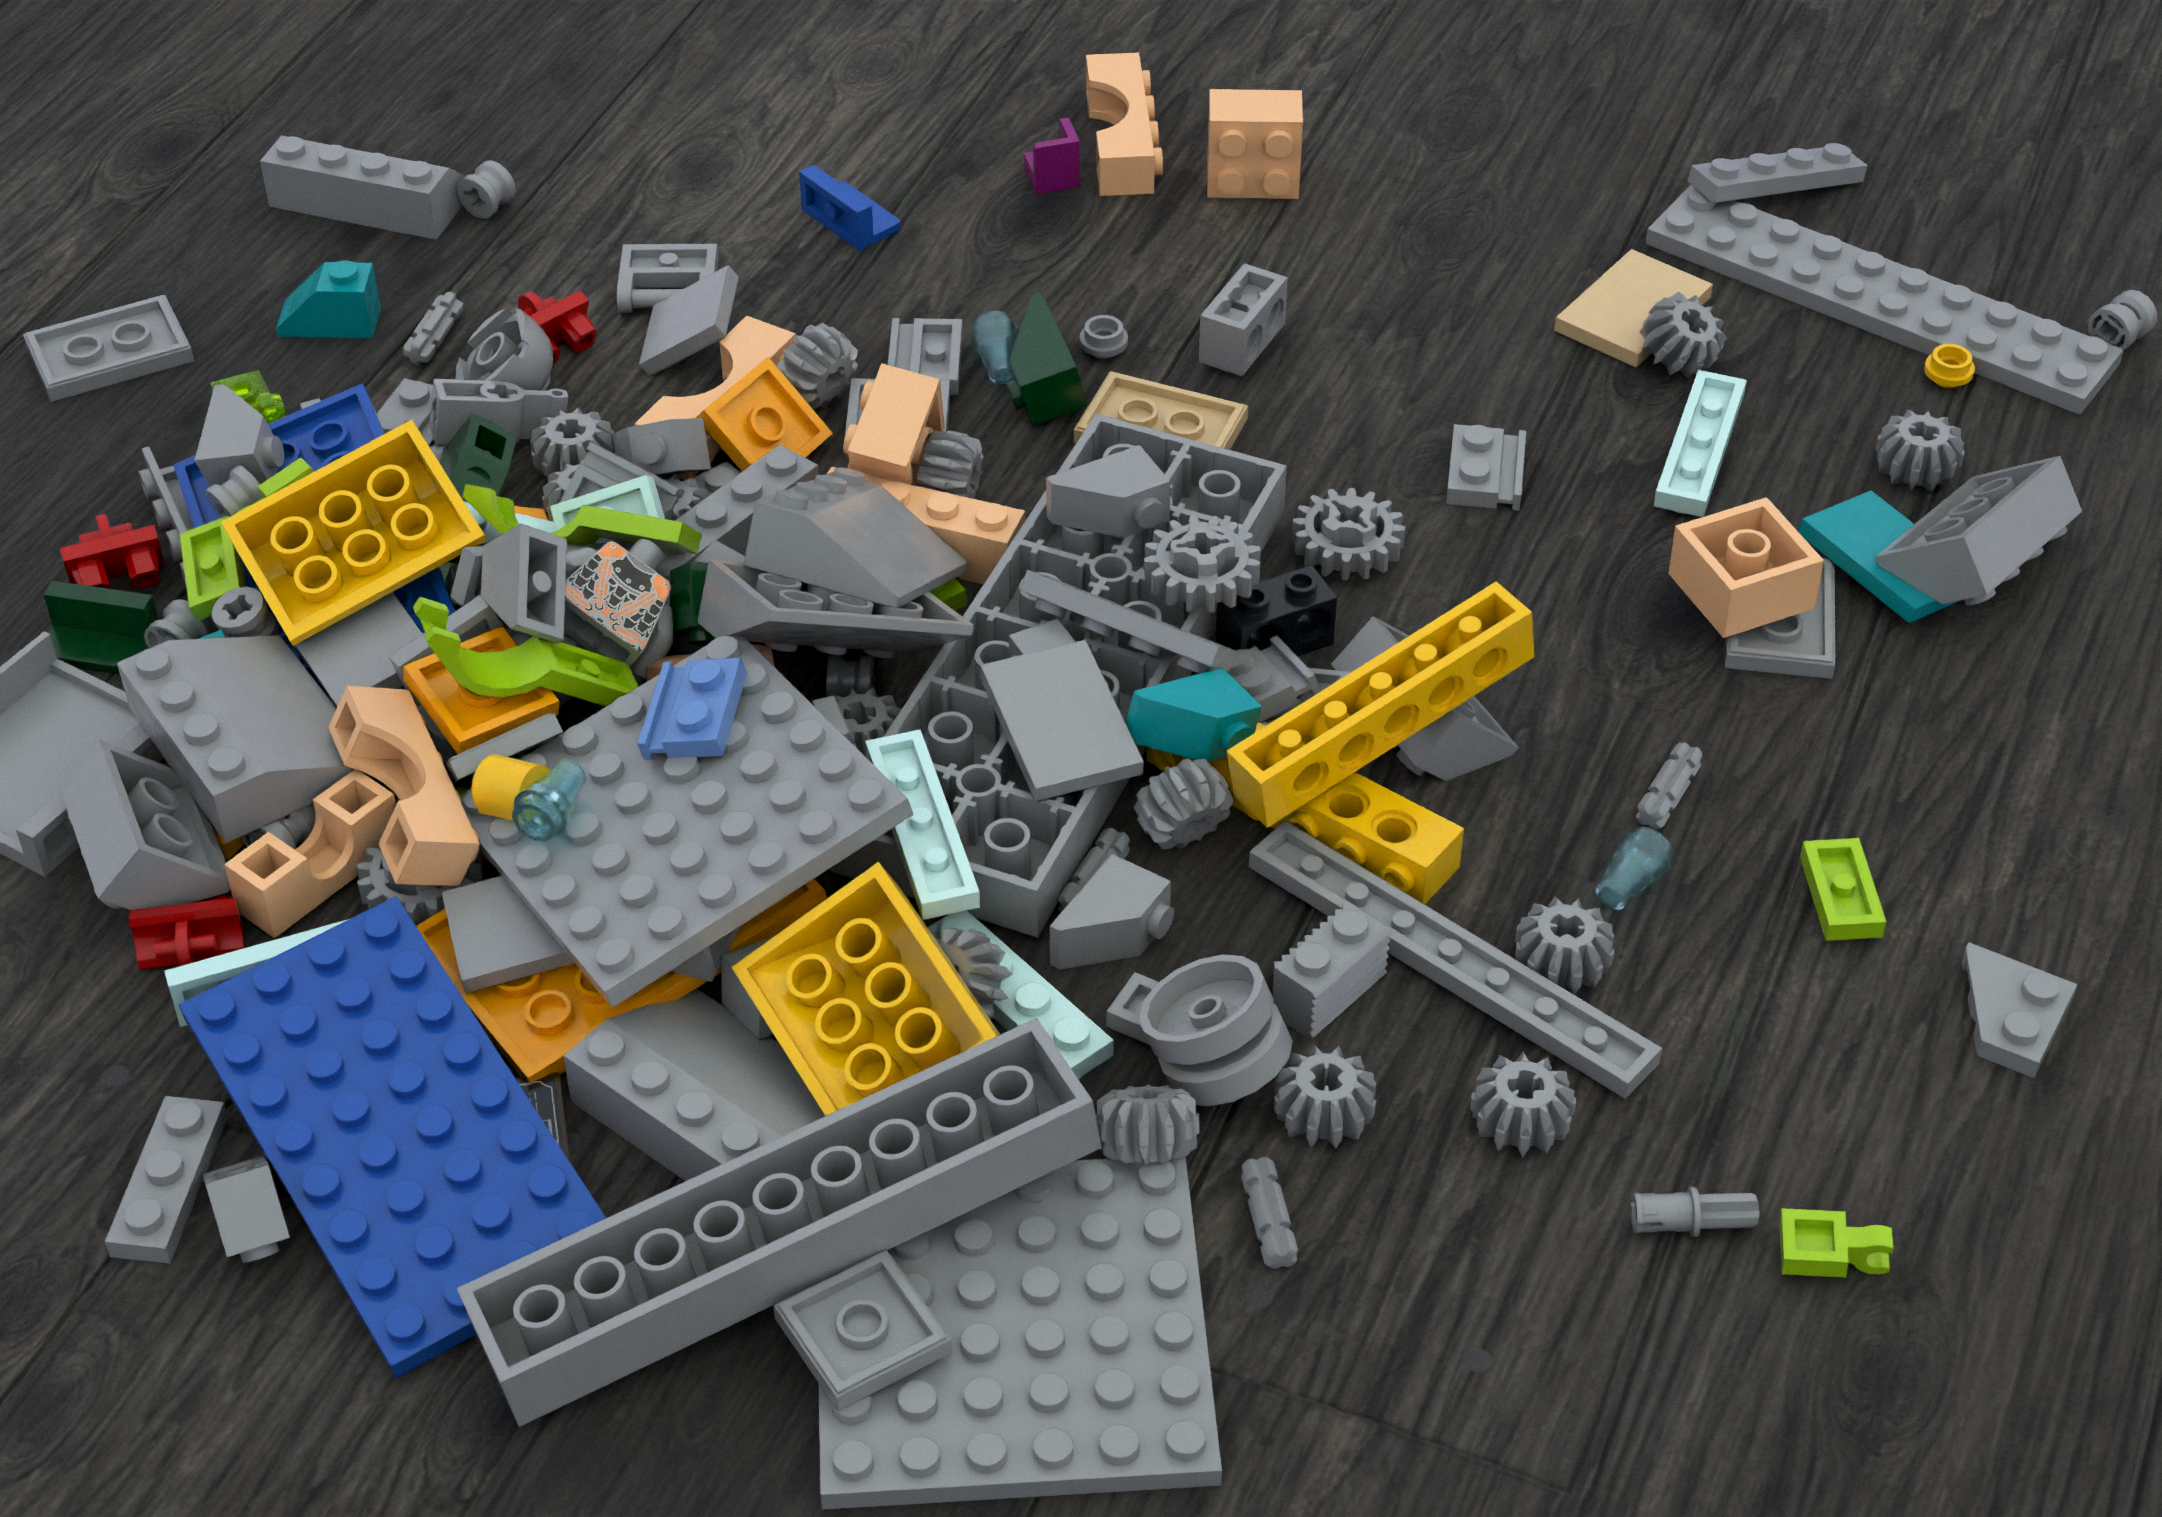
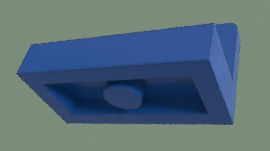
M814 164L799 171L802 210L859 251L901 229L900 219L847 182L839 183Z

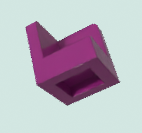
M1069 118L1059 119V139L1037 142L1033 145V152L1024 153V169L1036 194L1080 187V141Z

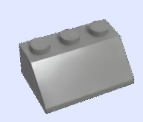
M1373 616L1331 665L1337 671L1353 672L1409 635ZM1473 696L1398 744L1401 749L1397 753V757L1408 769L1419 776H1422L1426 771L1442 780L1448 781L1508 758L1519 747L1478 699Z
M98 740L59 788L97 898L114 909L137 910L193 903L228 893L230 885L224 866L226 861L210 820L175 771L168 766Z

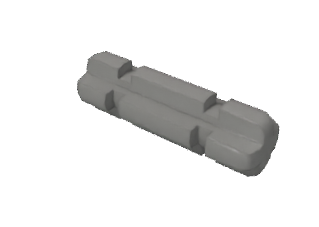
M446 292L445 295L437 296L431 305V310L427 311L414 330L412 337L405 343L403 355L410 358L411 364L420 366L422 362H429L436 351V347L440 346L454 325V320L456 321L462 313L463 302L456 299L455 293Z
M1686 742L1675 745L1668 756L1670 759L1665 761L1648 788L1650 792L1643 796L1637 806L1638 813L1636 819L1641 825H1648L1653 830H1658L1665 825L1670 817L1669 812L1675 809L1691 783L1689 779H1692L1701 767L1700 760L1703 754L1698 747H1690Z
M1107 828L1101 833L1095 842L1096 846L1090 849L1071 877L1073 882H1069L1059 895L1058 901L1060 905L1058 910L1060 913L1111 854L1122 859L1126 858L1130 851L1128 846L1130 838L1125 832H1117L1113 828Z
M1265 1156L1257 1160L1248 1159L1242 1165L1243 1173L1241 1179L1245 1193L1250 1196L1247 1201L1257 1238L1262 1242L1260 1249L1264 1264L1274 1270L1282 1266L1291 1267L1297 1261L1298 1246L1294 1232L1289 1230L1291 1221L1281 1186L1276 1183L1278 1175L1275 1164Z

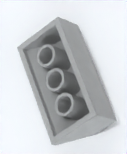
M282 135L260 160L269 207L437 240L463 206L458 198L456 188L458 182L466 176L451 168L428 164L424 161H411L386 156L382 153H370L344 148L340 145H328L303 140L299 137Z
M2061 456L1971 477L1876 555L1875 559L1879 567L1941 604L1964 600L1965 605H1975L1992 598L1996 594L1995 588L2000 583L2017 576L2020 573L2019 567L2024 562L2034 559L2044 552L2042 546L2048 541L2067 532L2066 525L2082 512Z

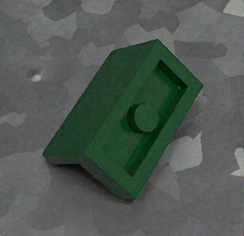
M52 581L45 591L44 599L52 623L49 634L51 635L57 659L80 669L120 674L117 662L149 649L144 638L145 630L151 623L158 620L152 595Z

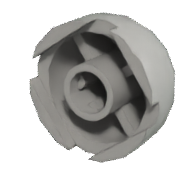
M515 308V314H512L507 309L500 310L485 320L468 340L467 344L473 348V351L469 355L467 362L459 357L456 365L455 379L503 381L516 384L523 390H546L550 383V374L553 366L552 345L540 325L521 309Z

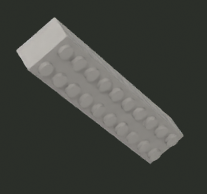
M1035 1018L456 1289L495 1377L520 1427L767 1309L884 1250L888 1251L1100 1149L1101 1142L1093 1100L1039 1020Z

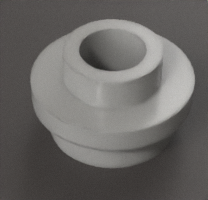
M1098 315L1090 318L1080 333L1081 348L1086 353L1099 359L1112 358L1122 353L1128 345V334L1123 328L1122 322L1113 316Z

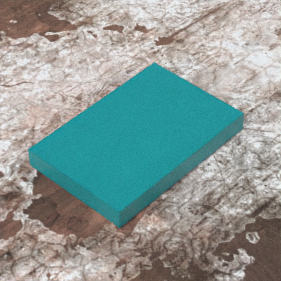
M1872 490L1802 518L1798 532L1806 541L1908 623L1956 603L1941 604L1878 566L1875 556L1912 527L1914 523Z

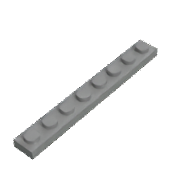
M1284 821L1249 852V868L1327 916H1334L1335 909H1342V903H1352L1385 924L1391 932L1388 936L1390 942L1387 945L1390 949L1387 953L1626 1099L1660 1064L1662 1054L1660 1046L1289 822Z

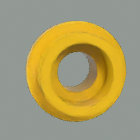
M1942 344L1937 346L1933 353L1927 357L1924 371L1927 377L1937 385L1944 388H1955L1965 385L1972 380L1975 366L1972 362V355L1966 348L1956 344Z

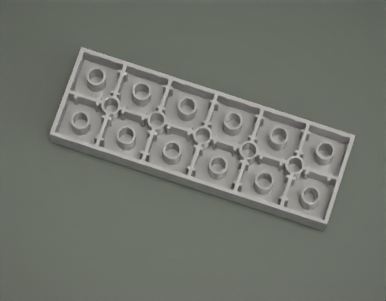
M1095 414L1057 472L1058 474L1140 445L1170 480V521L1175 520L1184 526L1189 524L1190 516L1196 515L1200 522L1207 523L1212 516H1218L1219 526L1222 527L1236 522L1238 523V535L1251 532L1253 534V546H1260L1261 552L1285 511L1287 465L1100 414ZM1045 490L962 616L974 625L972 636L943 645L884 735L886 737L921 729L979 889L980 908L967 910L975 918L1038 938L1059 902V895L1071 881V877L1080 866L1130 778L1035 801L980 679V665L1015 657L1009 650V635L1058 618L1076 642L1086 640L1104 679L1109 684V690L1125 723L1135 690L1189 677L1192 673L1191 670L1176 664L1180 654L1162 648L1158 657L1129 646L1132 635L1114 629L1112 637H1108L1082 627L1081 624L1084 616L1067 610L1065 618H1061L1035 608L1034 605L1037 597L1020 591L1026 571L1030 570L1047 575L1211 640L1216 631L1217 603L1215 612L1212 613L1207 611L1205 605H1196L1192 612H1187L1186 602L1179 600L1172 606L1167 605L1166 592L1153 595L1151 593V581L1144 580L1145 544L1153 542V532L1156 529L1169 533V522L1125 538L1051 524L1047 519ZM1135 744L1141 757H1143L1147 747ZM891 829L830 868L831 872L855 879L879 862L902 889L904 894L915 898Z

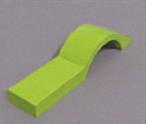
M465 484L462 497L498 532L504 534L519 525L515 517L513 500L496 496V491L491 488ZM582 505L572 521L556 532H551V534L567 539V544H594L599 538L635 544L639 539H646L662 549L698 555L702 538L700 532L683 522Z
M419 597L413 606L414 612L420 619L425 631L424 637L427 644L459 685L478 695L504 698L529 693L541 686L607 707L619 697L638 688L628 663L563 642L554 643L532 636L523 644L501 652H476L461 647L459 635L447 631L446 625L449 611L445 604Z

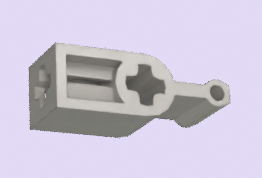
M434 379L430 427L435 445H448L472 413L517 436L516 444L520 439H531V430L540 427L542 417L555 418L558 409L567 413L568 394L566 390L550 389L548 391L523 390L516 384L503 381Z

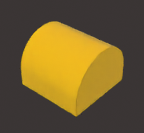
M492 754L484 758L475 771L472 781V797L479 813L526 824L555 786L556 781L550 769L544 765Z

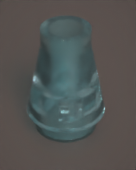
M989 311L983 313L975 320L970 336L988 370L990 380L996 384H1005L1008 381L1014 380L1009 358L1018 335V326L1005 312Z
M559 760L550 771L515 797L512 819L516 828L523 835L535 841H547L565 831L579 791L586 782V774L582 767L571 760Z
M1643 826L1638 827L1634 832L1625 833L1602 880L1595 888L1599 899L1607 906L1621 910L1629 900L1670 870V860L1673 857V849L1668 840L1654 829Z

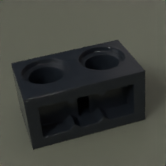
M1312 565L1259 582V584L1252 585V595L1249 598L1236 594L1235 607L1230 608L1223 602L1217 603L1215 643L1235 651L1250 649L1254 646L1262 651L1272 646L1271 638L1278 636L1297 657L1334 644L1337 597Z

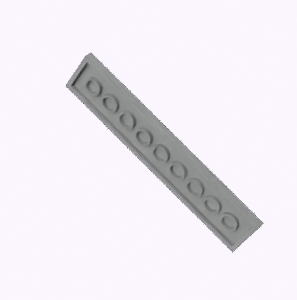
M1692 185L1647 229L1645 244L1926 355L1932 354L1933 350L1942 344L1962 346L1972 355L1975 374L2081 415L2118 368L2124 349L2106 343L2101 338L2082 334L2064 327L2054 320L2043 319L2017 309L2012 304L1999 302L1975 293L1965 286L1954 285L1928 275L1923 270L1910 268L1886 259L1879 253L1868 252L1842 242L1834 236L1818 233L1800 226L1792 220L1782 219L1758 210L1753 205L1740 203L1735 200L1713 203Z

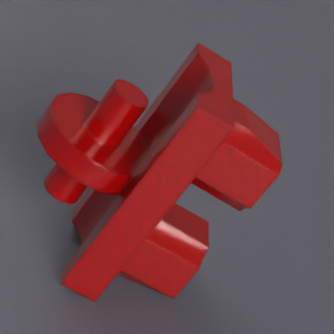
M581 290L558 302L552 296L541 300L538 295L531 291L519 296V309L534 319L550 340L553 348V366L559 360L560 353L555 344L564 340L574 352L580 353L592 347L595 343L597 330L587 316L589 299Z
M106 513L95 516L99 528L98 531L79 535L81 543L60 548L69 583L111 589L108 577L129 573L133 588L141 590L160 584V564H164L154 525L132 530L131 523L110 527Z
M228 895L210 897L204 902L130 910L128 919L134 937L139 970L173 965L183 966L246 948L237 898H230Z

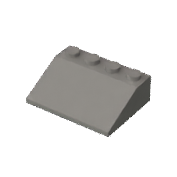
M835 468L834 472L826 475H816L815 479L811 481L798 482L793 488L777 490L775 495L755 502L744 566L892 608H898L966 573L968 562L883 486L864 481L865 474L849 468Z
M710 559L698 616V623L715 639L722 635L743 636L748 642L765 643L769 648L786 652L796 651L798 645L814 646L818 651L833 655H844L847 648L863 649L865 653L880 658L895 657V652L918 653L972 636L974 628L972 623L930 592L898 608H892L744 566V562Z
M280 635L168 640L117 662L131 712L225 843L231 842L312 804L315 797L354 770L344 766L328 729L337 708ZM362 772L363 774H365V775L368 776V777L371 776V775H369V774H367V773Z
M697 988L679 1000L645 1005L608 1018L563 1055L571 1102L685 1181L825 1117V1114L780 1043L770 1036L759 1040L732 1012Z

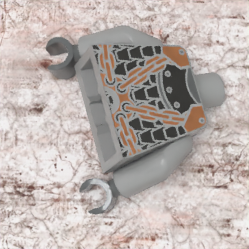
M646 539L637 540L629 551L618 543L609 541L598 551L593 548L583 547L567 552L564 632L591 652L628 663L638 687L643 685L647 679L645 668L655 660L666 657L673 644V610L666 602L672 586L667 579L655 571L663 561V552L655 543Z

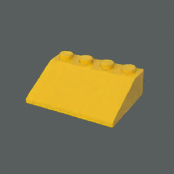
M413 420L398 426L221 521L224 530L292 646L461 555L463 547H476L487 541L483 531Z
M879 862L731 967L825 1116L1000 1035L902 889Z

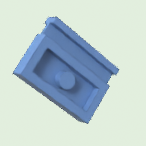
M741 657L688 660L685 667H673L672 662H663L637 743L644 760H652L654 753H666L668 758L723 756L747 675Z

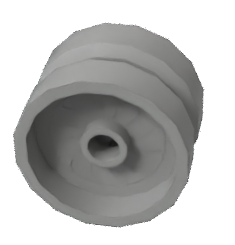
M1217 955L1198 959L1174 970L1149 992L1142 1002L1138 1017L1154 1055L1158 1056V1061L1169 1086L1173 1089H1183L1189 1092L1191 1097L1196 1100V1105L1214 1106L1234 1102L1258 1091L1279 1074L1290 1058L1293 1044L1277 1006L1273 1004V996L1258 964L1244 956Z

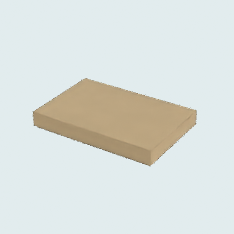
M1631 249L1556 317L1554 331L1637 368L1652 354V352L1642 349L1645 338L1639 331L1649 315L1648 312L1655 303L1661 301L1664 297L1669 298L1680 292L1687 299L1697 295L1699 303L1703 305L1711 298L1713 284Z
M1110 371L1075 426L1074 443L1078 442L1095 414H1100L1230 450L1248 419V405Z

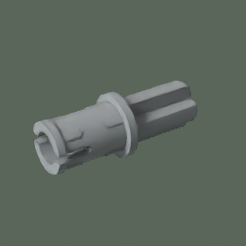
M1688 1187L1687 1192L1667 1194L1632 1193L1631 1222L1635 1234L1676 1231L1689 1232L1691 1237H1698L1700 1229L1751 1228L1758 1225L1759 1203L1757 1196L1753 1193L1699 1194L1696 1187Z

